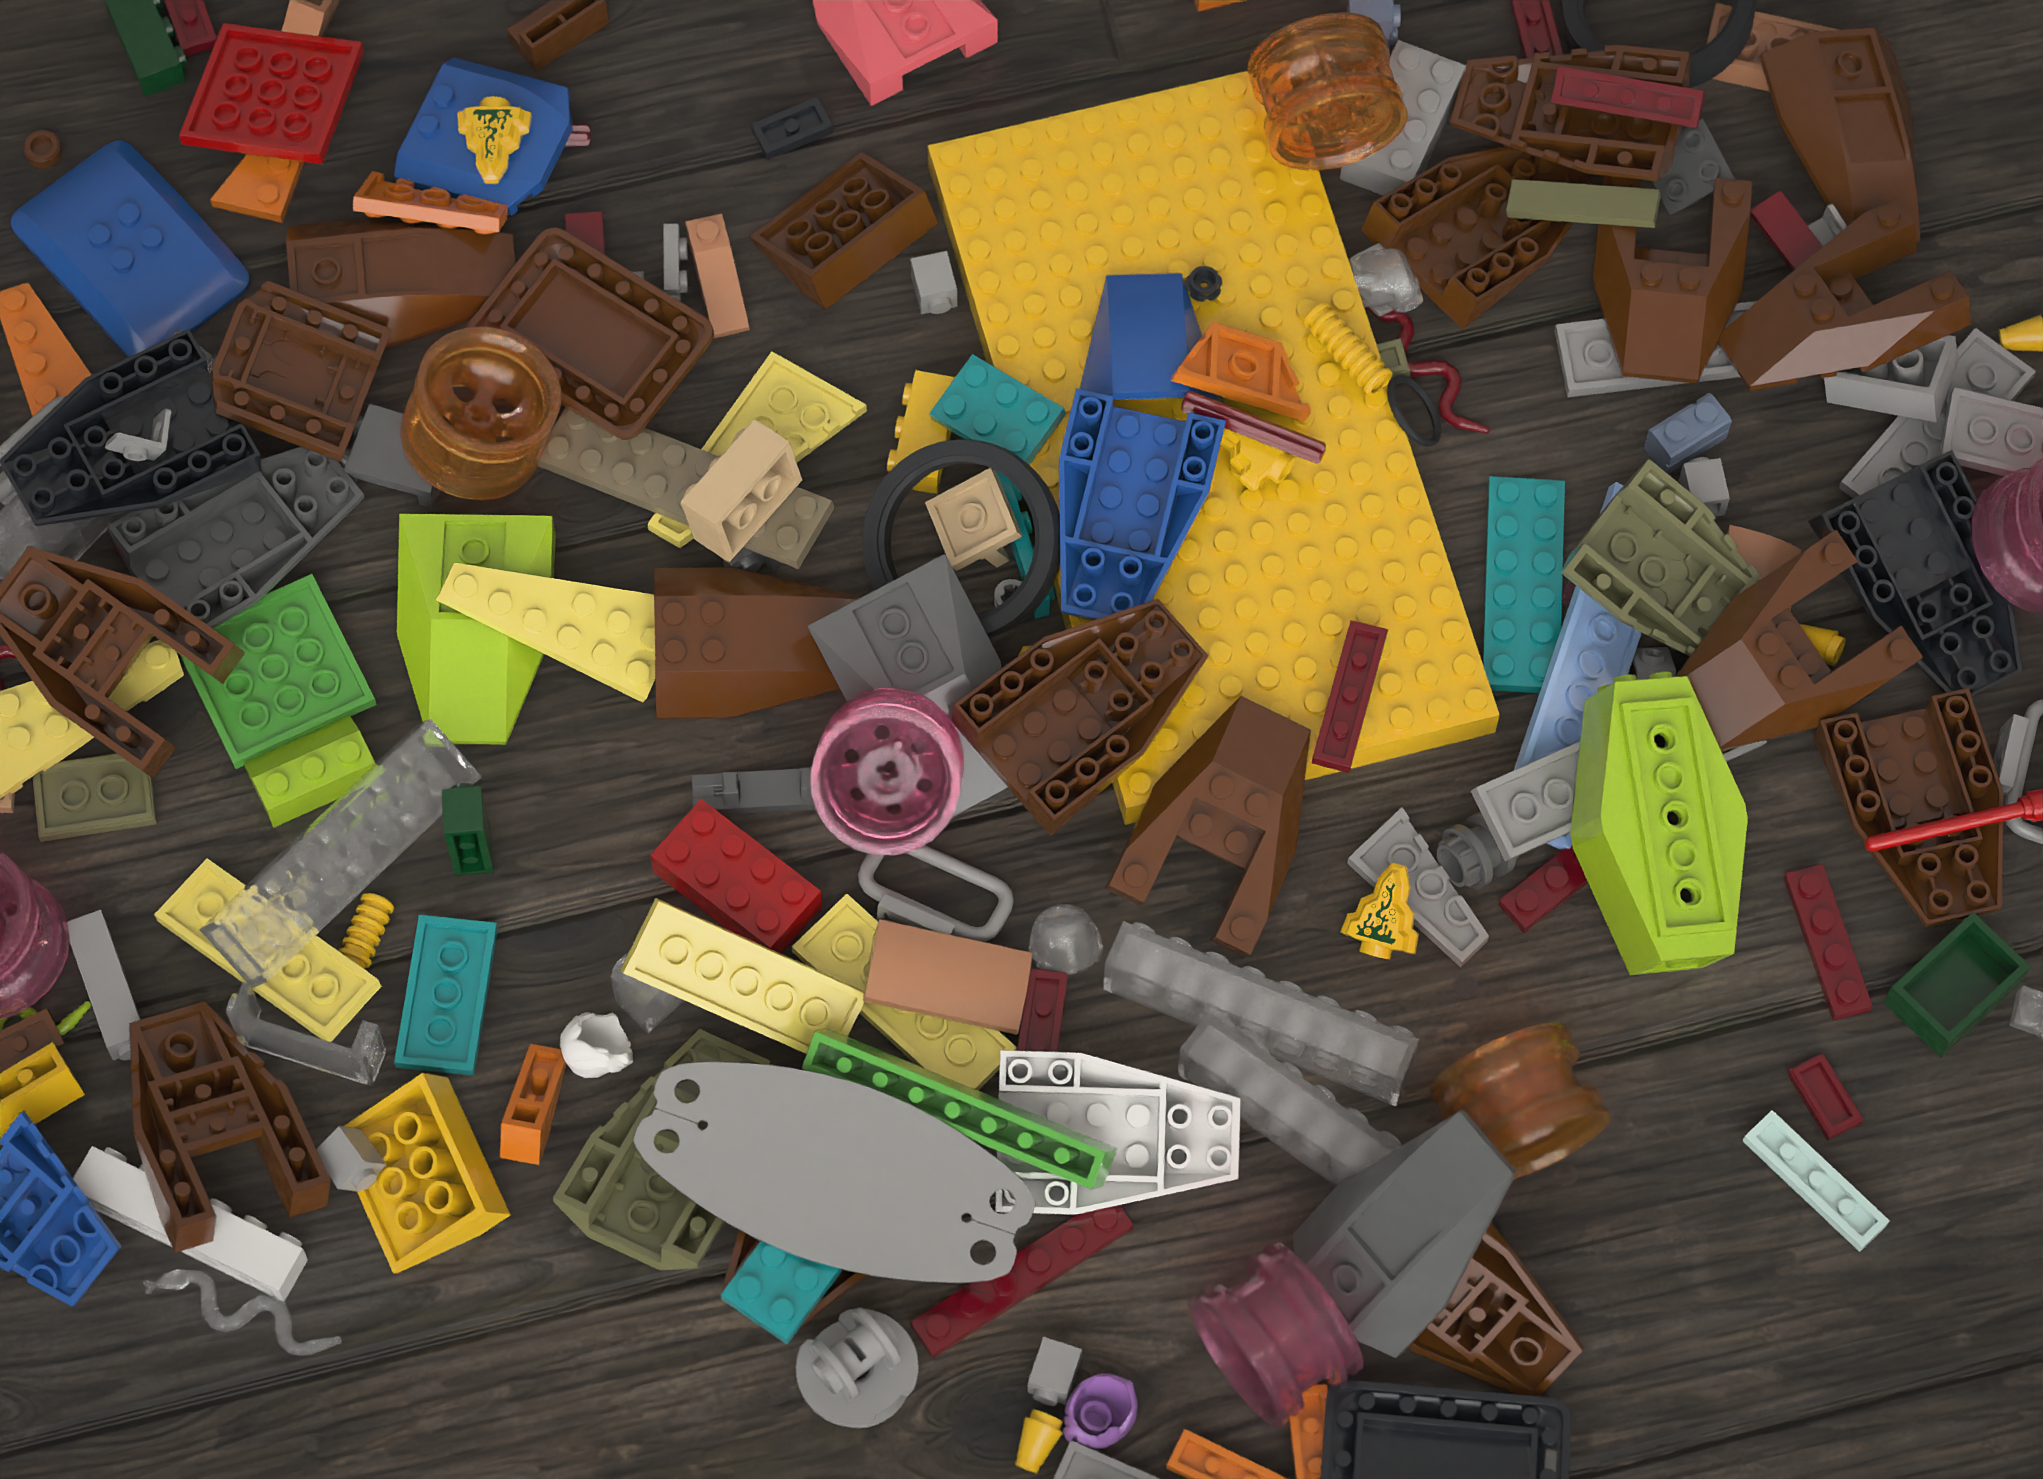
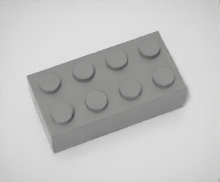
M1398 40L1343 156L1340 179L1384 196L1423 173L1455 105L1466 65Z

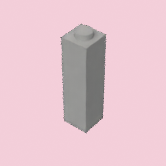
M98 910L63 924L113 1061L119 1058L121 1060H129V1023L139 1021L141 1018L102 911Z

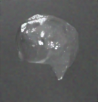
M1383 248L1371 250L1351 258L1353 276L1357 287L1365 288L1370 293L1369 298L1362 299L1364 307H1390L1397 312H1408L1423 303L1418 278L1414 277L1408 259L1399 249Z

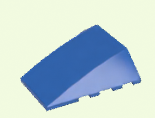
M1181 273L1106 275L1079 389L1114 396V400L1184 398L1188 391H1193L1224 403L1222 396L1171 381V376L1202 336Z
M23 1111L0 1139V1144L3 1146L0 1150V1268L7 1272L15 1271L26 1277V1282L73 1307L115 1256L121 1245L29 1116Z

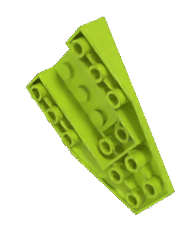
M399 514L397 637L429 744H507L544 653L437 601L436 598L454 563L554 578L556 532L552 516Z

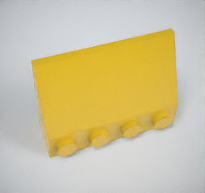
M422 1073L343 1126L361 1129L386 1163V1166L377 1174L376 1181L367 1189L361 1192L357 1191L393 1273L404 1271L478 1237L510 1216L509 1210L448 1077Z

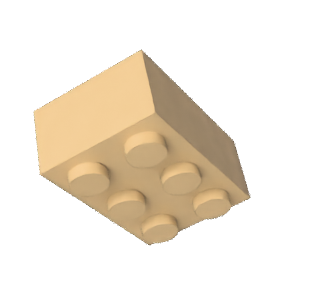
M756 419L746 429L744 428L736 434L732 445L722 456L716 457L711 462L707 473L697 484H692L686 490L681 500L682 508L696 541L728 562L735 557L802 481L790 442Z

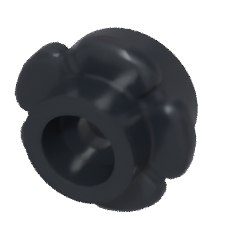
M1200 266L1194 269L1191 275L1187 277L1185 286L1190 291V296L1194 300L1204 302L1208 299L1212 301L1221 293L1222 279L1215 269L1209 266ZM1206 283L1208 286L1206 288H1202L1201 284Z

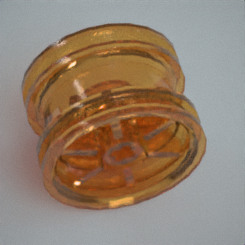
M1559 1022L1530 1026L1497 1038L1477 1048L1445 1069L1430 1087L1429 1092L1434 1101L1439 1103L1438 1110L1442 1118L1446 1120L1457 1112L1464 1110L1517 1171L1514 1179L1544 1168L1578 1150L1601 1133L1611 1120V1115L1606 1105L1601 1104L1603 1098L1598 1089L1592 1086H1580L1572 1069L1579 1058L1580 1052L1576 1044L1570 1041L1571 1034L1567 1026Z

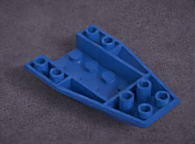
M1076 388L1059 456L1061 613L1096 620L1153 600L1209 495L1226 420L1188 413L1186 422L1114 407V396Z

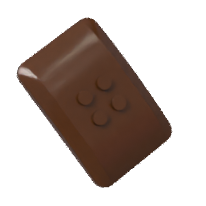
M549 228L537 236L471 319L467 326L466 335L474 348L599 428L624 440L632 439L644 430L709 347L714 338V329L711 322L703 315L565 230Z

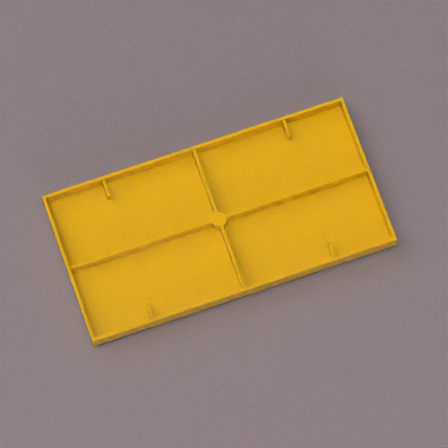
M1283 63L928 145V168L986 362L1063 407L1066 412L1065 417L1030 464L1050 489L1058 506L1059 513V456L1076 388H1080L1106 275L1181 273L1185 283L1187 277L1197 267L1209 266L1215 269L1222 279L1221 293L1216 299L1212 301L1207 299L1204 302H1199L1191 298L1190 291L1187 290L1201 334H1204L1212 322H1216L1281 342L1288 356V364L1294 370L1299 381L1295 389L1302 404H1309L1311 414L1305 421H1301L1223 397L1224 403L1326 444V451L1320 463L1316 464L1292 455L1296 459L1295 464L1282 482L1277 484L1269 479L1261 488L1254 492L1239 481L1240 472L1230 464V452L1220 445L1209 495L1153 600L1159 599L1208 654V659L1144 755L1112 782L1124 824L1128 825L1137 822L1154 784L1240 696L1311 730L1305 780L1340 772L1312 764V758L1350 620L1388 629L1351 769L1495 733L1500 714L1407 435L1391 411L1387 397L1388 384L1379 392L1367 395L1364 392L1365 386L1360 387L1356 383L1357 378H1352L1349 375V370H1344L1341 367V362H1337L1333 358L1334 353L1330 354L1326 350V345L1319 343V337H1314L1311 334V329H1307L1303 325L1305 316L1317 304L1328 302L1332 306L1331 310H1336L1339 313L1338 319L1343 318L1347 322L1346 327H1351L1354 330V335H1359L1362 338V343H1366L1370 347L1369 352L1373 351L1377 355L1376 360H1381ZM1206 283L1201 284L1202 288H1206L1208 286ZM1184 398L1114 400V407L1184 422H1186L1188 416L1187 413L1181 410ZM1059 567L1053 586L1061 609V568ZM1062 613L1066 629L1093 621Z

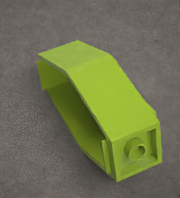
M1672 672L1655 673L1649 675V679L1637 680L1636 675L1615 677L1612 684L1598 687V693L1586 699L1584 703L1570 831L1572 847L1630 975L1700 969L1733 955L1735 950L1748 821L1746 806L1688 677H1672ZM1658 734L1664 737L1666 741L1664 748H1659L1655 744V735ZM1669 811L1677 814L1679 819L1677 825L1669 823L1667 819ZM1682 889H1687L1691 893L1692 898L1689 903L1681 899L1680 892Z

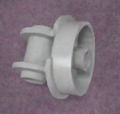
M859 1307L841 1313L839 1315V1322L824 1329L815 1340L807 1339L800 1346L796 1361V1376L802 1396L819 1416L840 1426L864 1428L887 1420L900 1409L907 1396L915 1389L918 1378V1357L913 1341L899 1323L880 1312ZM869 1369V1372L866 1375V1377L860 1380H855Z

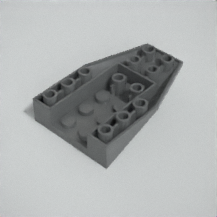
M945 554L808 625L814 641L864 735L947 814L953 818L1008 789L1006 784L951 722L953 705L1001 670L1002 666Z

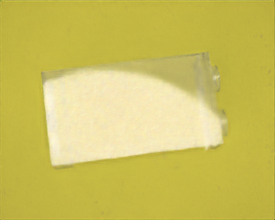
M243 982L239 993L232 994L226 1014L229 1016L232 1028L242 1045L373 1086L387 1051L377 1024L362 1020L352 1048H347L259 1020L261 1009L251 984Z

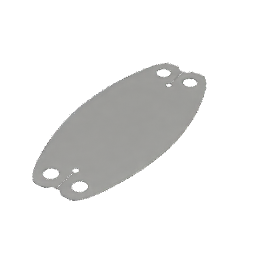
M729 1062L687 1063L662 1071L657 1079L653 1092L657 1100L656 1109H654L652 1115L642 1119L634 1136L635 1146L643 1159L666 1181L730 1225L796 1256L840 1269L873 1276L914 1281L961 1283L992 1280L1010 1272L1017 1253L1013 1243L1015 1237L1013 1234H1016L1018 1228L1028 1224L1036 1204L1034 1197L1026 1184L1005 1164L971 1139L939 1119L908 1103L867 1086L820 1073L780 1066ZM691 1079L699 1085L700 1094L694 1102L682 1103L675 1097V1086L681 1080ZM705 1120L708 1123V1127L705 1130H700L697 1126L699 1121ZM663 1129H671L679 1136V1146L671 1153H661L654 1146L655 1135ZM1000 1189L1010 1191L1015 1197L1014 1208L1006 1214L996 1213L992 1210L989 1203L991 1195ZM964 1213H969L972 1216V1220L965 1223L962 1221L961 1216ZM980 1240L991 1242L996 1249L994 1260L986 1265L975 1263L970 1256L972 1245Z

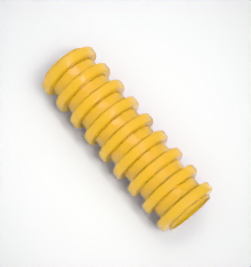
M1328 302L1317 304L1307 313L1303 325L1307 329H1311V334L1314 337H1319V343L1326 345V350L1330 354L1334 353L1333 358L1337 362H1341V367L1344 370H1349V375L1352 378H1357L1356 383L1360 387L1365 386L1364 392L1367 395H1372L1382 390L1389 383L1392 371L1389 368H1384L1385 364L1382 360H1376L1377 355L1373 351L1369 352L1370 347L1366 343H1362V338L1359 335H1354V330L1351 327H1346L1347 322L1343 318L1338 319L1339 313L1336 310H1331L1332 306Z
M373 893L361 896L360 900L363 904L357 906L356 912L358 915L352 917L351 923L353 926H349L346 931L349 937H344L342 941L344 948L338 950L364 970L370 967L372 962L369 957H374L376 953L374 946H378L381 941L378 936L384 934L385 928L383 925L389 923L390 918L388 914H392L394 911V906L388 899Z

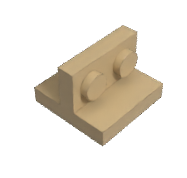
M989 468L925 502L953 569L958 571L979 559H986L996 567L1010 561L1004 546L1021 538L1022 533L995 470Z

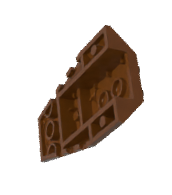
M1609 45L1605 46V50L1588 52L1587 48L1571 49V54L1550 56L1549 52L1535 53L1534 58L1517 59L1516 55L1467 60L1466 70L1463 74L1450 124L1458 129L1583 173L1659 181L1671 170L1682 126L1553 104L1551 100L1558 66L1689 88L1691 55L1690 52Z
M732 567L654 568L656 718H736L756 710L778 707L783 703L802 698L805 700L816 697L821 693L833 690L839 691L840 688L814 641L808 625L862 597Z

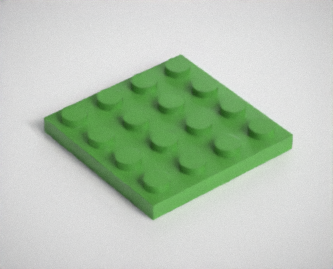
M312 574L266 594L256 604L214 628L215 631L245 652L223 684L180 655L235 769L244 766V763L333 722L349 715L353 716L377 705Z

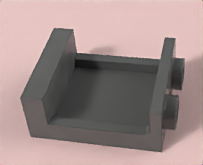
M369 404L365 416H359L354 428V437L356 439L352 449L347 448L342 458L341 466L344 472L351 477L355 484L360 479L417 495L419 505L434 508L458 445L455 428Z

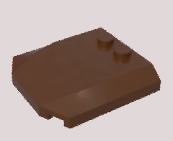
M267 281L261 286L259 291L250 298L246 297L237 305L212 367L210 378L215 413L341 462L392 329Z

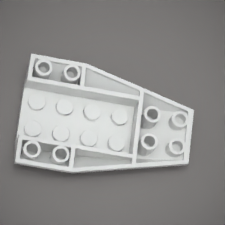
M1000 1051L999 1100L1117 1148L1104 1186L1093 1190L997 1150V1159L1014 1172L1032 1193L1036 1202L1033 1213L1080 1214L1238 1179L1240 1098L1083 1053ZM997 1190L995 1212H1010L1015 1206L1014 1195L1008 1190Z

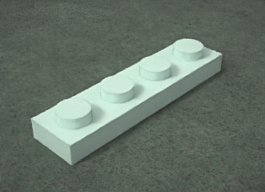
M1773 1110L1745 1135L1743 1142L1859 1252L1888 1225L1889 1220Z

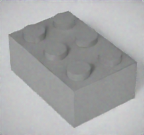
M1947 335L1869 371L1861 372L1859 367L1836 371L1837 376L1824 378L1827 402L1937 423L1958 366L1956 336Z

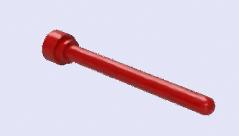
M2036 789L2025 792L2023 797H2019L2015 803L1873 835L1865 840L1864 845L1868 851L1874 852L2020 817L2023 820L2029 819L2031 822L2043 820V790Z

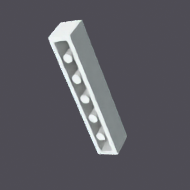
M92 1146L73 1179L94 1209L171 1246L160 1221L144 1166L141 1165L138 1169L126 1163L127 1158L111 1148H106L103 1152ZM211 1198L210 1203L216 1214L213 1242L181 1252L284 1302L308 1261L303 1248H301L302 1243L289 1234L282 1232L278 1237L266 1231L267 1226L254 1217L246 1215L243 1220L231 1214L232 1209L229 1206Z

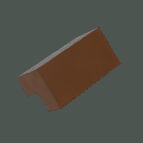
M551 0L508 28L509 42L534 71L537 72L609 24L606 0Z

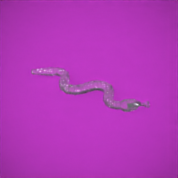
M173 1270L165 1273L158 1282L144 1281V1285L148 1286L146 1290L148 1295L157 1287L178 1290L186 1287L191 1282L198 1284L201 1289V1308L204 1319L211 1328L223 1332L240 1329L263 1310L270 1311L274 1314L275 1330L279 1345L289 1354L300 1356L312 1355L342 1342L339 1336L314 1341L310 1340L305 1343L296 1342L291 1334V1315L287 1304L276 1296L260 1295L248 1301L233 1315H221L217 1306L215 1284L211 1277L202 1271L190 1270L185 1272L184 1270Z

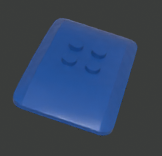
M112 141L103 146L18 208L11 218V227L15 235L127 357L139 353L188 328L191 333L242 296L250 285L249 273L238 258L176 190L130 144L124 141Z

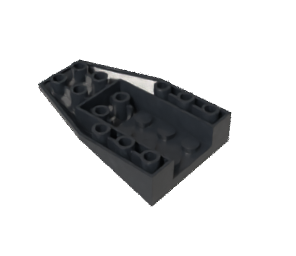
M189 328L85 378L0 459V465L35 527L158 508L262 471L260 453L243 423L238 425L236 421L215 413L207 360ZM165 408L171 410L167 447L154 461L148 459L134 461L125 458L123 453L105 449L106 442L116 433L151 440L154 418Z
M1952 450L1808 521L1819 540L1835 530L1838 531L1858 561L1841 572L1871 619L1886 634L1900 626L1903 627L1923 657L1915 664L1943 693L1969 688L1971 697L2023 671L2004 552Z

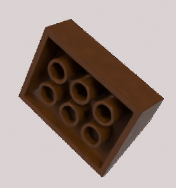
M860 152L749 237L752 243L807 298L826 310L832 304L837 303L858 284L867 280L871 274L888 261L893 260L905 248L922 238L926 232L938 224V221L923 189L865 153Z

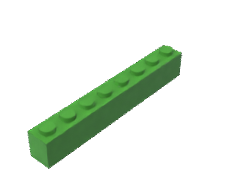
M830 1029L815 1031L801 1068L809 1072L851 1081L885 1093L939 1119L971 1140L1091 1190L1104 1186L1117 1148Z

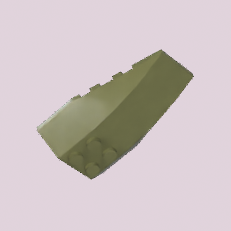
M1650 459L1645 461L1611 499L1569 554L1561 571L1565 577L1617 620L1688 656L1693 653L1731 599L1758 582L1761 577L1754 566H1749L1735 549L1738 545L1728 533L1725 535L1714 521L1716 517L1710 509Z
M701 1029L665 1062L664 1068L658 1074L647 1079L641 1085V1090L628 1103L624 1102L603 1127L599 1126L590 1135L553 1197V1202L587 1237L658 1270L698 1268L722 1227L724 1220L707 1211L666 1181L643 1159L635 1146L634 1136L642 1119L652 1115L654 1109H656L657 1100L653 1092L657 1079L662 1071L687 1063L729 1062L770 1065V1060ZM684 1079L677 1083L674 1094L678 1101L692 1103L698 1098L700 1088L695 1081ZM701 1120L697 1123V1126L700 1130H705L708 1127V1123L705 1120ZM663 1129L655 1135L654 1146L661 1153H671L679 1146V1136L671 1129Z

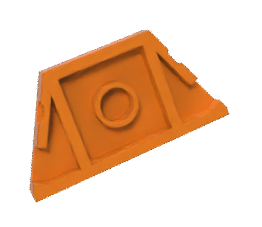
M1216 322L1211 323L1171 376V381L1297 420L1305 421L1311 414L1309 404H1302L1295 389L1299 381L1294 370L1288 364V356L1281 342Z

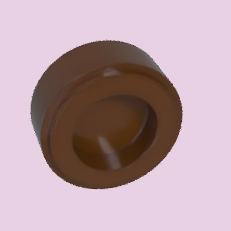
M35 131L24 141L23 150L26 159L34 167L49 168L55 165L62 156L60 141L51 131Z

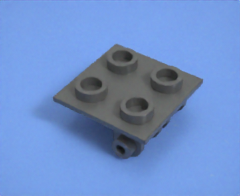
M1701 119L1698 129L1687 127L1680 132L1671 170L1659 181L1652 182L1656 189H1660L1661 199L1669 215L1672 217L1711 194L1715 178H1735L1704 119Z

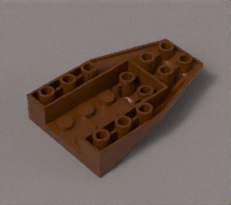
M1510 146L1448 157L1374 201L1361 231L1375 245L1380 243L1384 247L1383 253L1463 330L1546 263L1574 223L1508 218L1506 209L1512 179L1595 184L1581 171Z
M1156 599L1043 637L953 705L951 722L1046 832L1052 836L1144 755L1208 659V654L1162 602Z
M1969 688L1931 696L1927 707L1920 710L1860 722L1856 712L1820 720L1813 739L1849 821L1863 843H1865L1868 837L2004 805V792ZM2003 821L1871 852L1925 927L1964 919L1972 912L1976 915L2000 911L2002 908Z

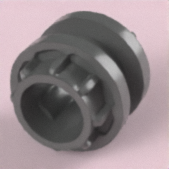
M1481 811L1469 816L1465 821V826L1456 824L1445 830L1442 835V841L1439 842L1437 849L1439 866L1442 865L1450 877L1449 881L1459 888L1466 885L1474 890H1479L1490 884L1493 875L1501 877L1511 872L1515 867L1516 860L1519 859V856L1505 862Z

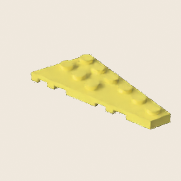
M771 352L701 450L722 456L732 445L736 434L740 430L746 429L756 419L788 440L796 462H799L867 412V407L863 402L778 354ZM655 513L648 523L649 531L678 548H682L694 539L690 526Z
M454 563L436 598L437 601L642 703L647 699L655 681L654 594Z
M161 640L148 643L108 699L126 712L141 701L147 702L184 676L177 652ZM33 681L0 691V799L8 793L12 795L23 787L22 783L41 770L46 771L94 738V736L51 707Z

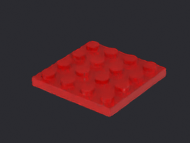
M223 23L179 134L182 145L323 164L364 53L362 42Z

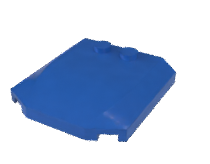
M458 58L450 59L442 64L397 154L394 172L396 182L399 178L414 181V189L422 191L432 187L446 189L450 194V198L454 199L461 195H469L508 205L507 214L512 216L518 211L516 206L529 195L534 198L543 191L573 130L572 117L570 115L571 94L568 87ZM495 96L508 100L512 107H520L525 111L531 112L532 119L529 133L521 137L519 149L509 155L508 169L499 183L485 184L476 167V154L467 148L466 136L459 133L457 113L468 107L480 106L482 99Z

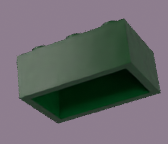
M1972 912L1891 987L1884 1004L1942 1058L2023 982L2031 966L1983 920Z

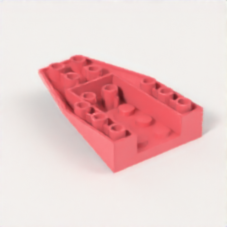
M812 0L817 24L871 106L902 91V75L958 47L965 58H968L998 43V20L981 0Z

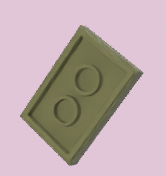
M117 753L58 762L46 771L41 770L32 776L38 836L41 842L157 824L152 777Z

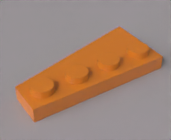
M372 171L354 196L353 211L364 212L366 216L372 218L393 216L399 217L407 223L426 221L437 223L441 228L453 229L460 226L473 228L475 232L480 234H491L499 232L507 220L508 205L469 195H461L454 199L450 198V194L446 189L432 187L422 191L414 189V181L399 178L397 184L384 181V174Z
M28 282L0 291L1 323L32 416H34L53 399L67 396L85 378L91 376V373Z

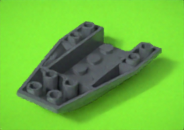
M298 447L261 459L262 471L158 508L130 512L108 525V531L131 576L143 579L214 629L259 602L364 499V494L351 477L344 472L343 467L337 460L304 447Z
M1461 1110L1339 1183L1292 1234L1296 1275L1348 1337L1396 1358L1407 1349L1448 1305L1517 1171L1468 1114Z

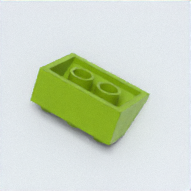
M350 715L244 763V767L273 828L380 780L375 761L360 730Z

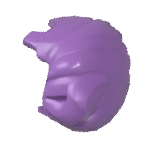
M1104 1373L1092 1376L1081 1382L1068 1398L1065 1407L1066 1416L1064 1417V1424L1066 1427L1063 1429V1433L1069 1444L1072 1440L1083 1446L1098 1450L1115 1444L1130 1431L1137 1417L1138 1405L1133 1383L1120 1376Z

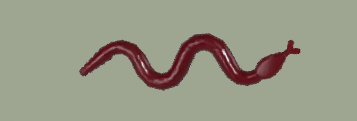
M1362 301L1364 309L1369 310L1381 321L1387 323L1396 321L1401 325V331L1396 339H1401L1404 352L1406 353L1414 335V324L1410 317L1397 309L1382 316H1377ZM1407 360L1411 377L1437 374L1446 378L1447 384L1440 396L1438 408L1442 418L1447 423L1461 430L1489 433L1490 428L1488 426L1479 424L1471 419H1466L1463 416H1457L1452 411V404L1460 392L1462 382L1456 367L1446 361L1430 360L1413 363Z

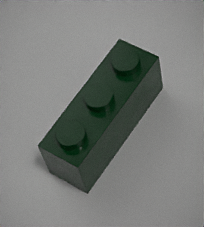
M104 0L109 16L144 96L147 97L186 82L182 68L188 66L181 46L173 47L170 39L175 37L168 17L161 18L157 11L163 8L161 1Z
M460 783L453 785L450 789H441L444 836L454 875L467 876L494 873L491 826L481 786Z

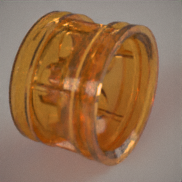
M1339 12L1316 15L1296 21L1277 30L1254 49L1247 63V73L1256 100L1265 107L1267 115L1264 120V132L1268 140L1270 153L1278 163L1298 170H1324L1341 167L1375 154L1390 144L1401 133L1407 122V108L1400 86L1394 80L1389 64L1390 52L1386 44L1384 32L1375 20L1356 13Z
M470 327L456 330L443 336L424 355L416 375L413 391L402 416L400 437L409 462L428 483L443 492L460 498L488 500L506 496L516 491L536 471L545 448L546 439L550 435L561 406V388L557 374L541 351L527 340L511 332L491 327ZM466 386L472 390L475 398L469 402H463L456 397L452 387ZM504 398L516 409L510 413L501 414L496 411L492 401ZM442 416H445L450 421L451 425ZM501 436H509L514 438L513 440L509 441H496V439Z

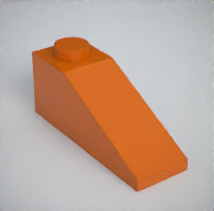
M530 1044L501 1123L500 1158L536 1165L540 1164L549 1138L567 1065L561 1049Z

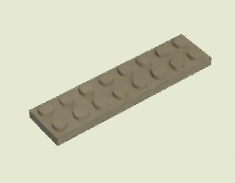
M565 408L534 459L538 467L689 526L681 500L686 490L692 484L698 483L707 473L711 462L718 456L647 428H644L638 436L632 439L622 440L570 409ZM796 487L743 548L799 569L834 510L832 500Z

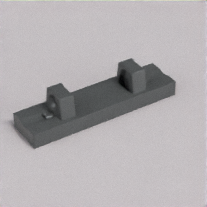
M846 766L692 775L693 807L702 799L722 815L849 807ZM738 785H740V799H739Z

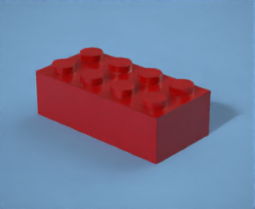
M702 799L698 801L650 855L653 872L719 924L735 934L780 954L785 951L823 908L821 890Z

